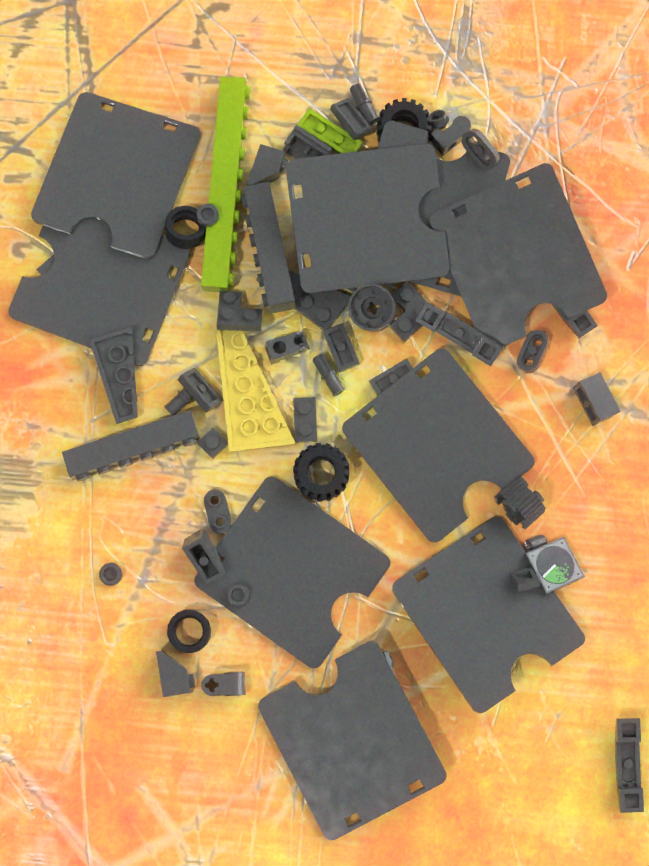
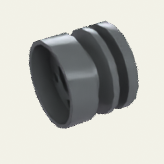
M367 284L356 289L351 295L348 304L349 316L353 323L361 329L370 332L382 331L389 327L394 321L397 312L396 301L392 294L384 287L376 284ZM371 303L375 306L379 305L375 315L372 312H368V309L371 308Z

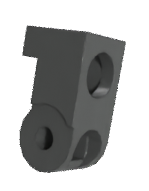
M458 116L453 120L452 125L443 132H440L438 128L431 132L429 141L444 156L462 142V136L470 130L471 122L465 116Z
M302 331L265 342V350L271 365L310 349Z

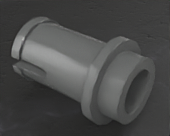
M185 389L178 390V394L164 406L172 416L176 415L187 403H191L192 397Z

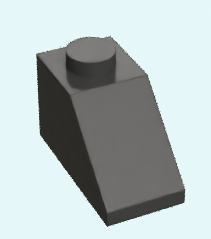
M260 144L247 186L264 182L271 183L279 179L281 172L285 173L288 163L285 151Z
M204 528L184 539L182 549L206 585L226 574L217 549Z
M156 651L163 697L192 693V688L195 687L194 674H190L189 669L164 651Z

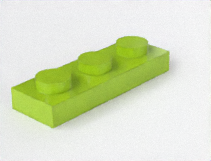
M308 108L297 124L331 147L337 154L358 152L363 145L361 140H353L347 131Z

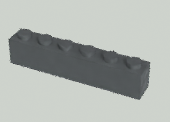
M264 182L244 186L245 195H241L243 209L248 208L249 214L245 215L247 228L252 227L253 234H249L251 247H256L257 254H253L255 266H260L261 273L257 274L259 285L265 288V293L261 294L264 307H269L270 314L296 309L270 183Z
M189 410L63 451L62 455L69 477L80 482L89 479V475L97 472L98 475L108 473L112 467L118 465L120 468L127 467L133 464V460L139 458L141 461L153 458V454L161 451L162 454L172 452L176 446L182 444L184 447L191 446L196 443V440L200 439L192 412Z

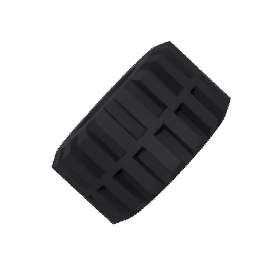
M402 98L401 102L395 99L392 105L387 103L385 110L382 109L377 120L376 135H378V143L380 142L384 125L389 121H408L416 128L428 131L427 141L429 142L432 121L428 110H423L424 105L421 103L416 105V100L411 99V102H408L407 98Z
M316 443L315 446H307L306 450L300 452L293 466L294 480L297 488L308 499H314L317 502H322V500L330 501L334 497L337 498L345 490L349 481L350 470L346 456L343 452L339 451V448L336 446L332 447L328 443L326 445ZM319 460L328 461L335 469L333 480L325 485L313 483L308 476L310 465Z

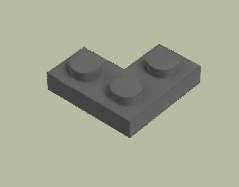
M408 281L392 294L394 300L404 313L390 325V328L404 343L423 327V325L415 320L427 302Z
M220 291L217 330L261 331L262 309L241 308L242 292Z

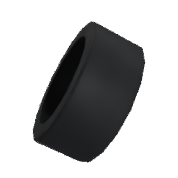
M180 206L168 213L165 219V235L173 246L180 249H191L203 242L206 236V227L202 226L197 220L196 213L198 209L191 206ZM180 220H190L199 226V230L191 235H181L173 230V224Z
M183 610L171 618L167 628V636L175 649L184 653H194L200 651L208 644L211 638V626L203 614L195 610ZM186 618L198 620L203 629L200 640L192 645L181 643L176 635L178 623Z

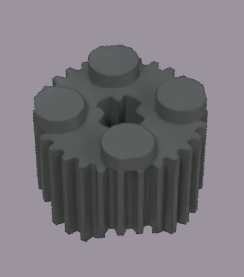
M518 476L496 494L494 499L498 505L502 503L506 511L505 515L514 525L520 523L522 528L526 530L545 512L546 508L542 504L544 498L536 490L532 492L528 488L529 485L526 480Z

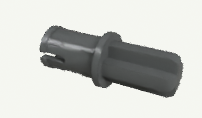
M360 83L352 85L350 92L357 103L356 108L361 111L370 126L377 123L378 116L372 106V100L368 99Z
M319 354L315 356L313 363L322 376L321 380L325 381L333 397L345 391V388L335 374L337 371L332 369L325 355Z

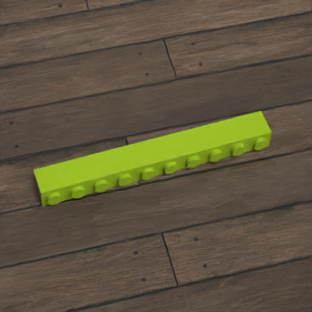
M220 76L208 203L217 208L219 220L214 226L206 227L201 280L202 290L206 292L229 291V286L233 287L234 274L231 273V265L236 263V252H233V244H237L238 231H234L235 223H239L240 210H236L237 202H241L242 190L238 189L239 181H243V168H240V162L245 160V148H242V140L247 138V127H244V120H248L249 107L246 106V99H250L251 86H247L246 78Z

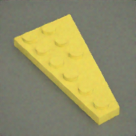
M215 321L229 452L296 445L243 331L217 330V321Z

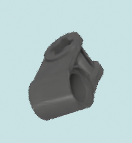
M245 672L208 675L202 680V690L209 696L246 695ZM210 679H214V682L218 683V687L214 688V692H210V689L206 688V684L210 682Z

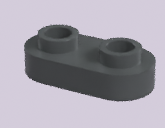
M473 128L463 134L461 140L463 147L481 168L488 170L498 164L500 159L498 151L480 130Z
M531 331L524 341L517 357V364L524 373L535 372L542 362L549 346L548 337L543 331ZM536 341H542L541 345L535 346L534 343ZM528 360L533 361L530 366L525 365Z
M210 490L204 497L209 526L213 532L225 534L232 526L227 499L220 490ZM218 497L219 502L215 505L212 504L211 499ZM217 519H224V524L222 526H217Z

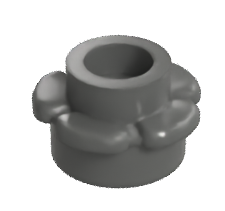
M435 110L429 115L432 121L431 128H438L440 130L449 122V117L443 110Z

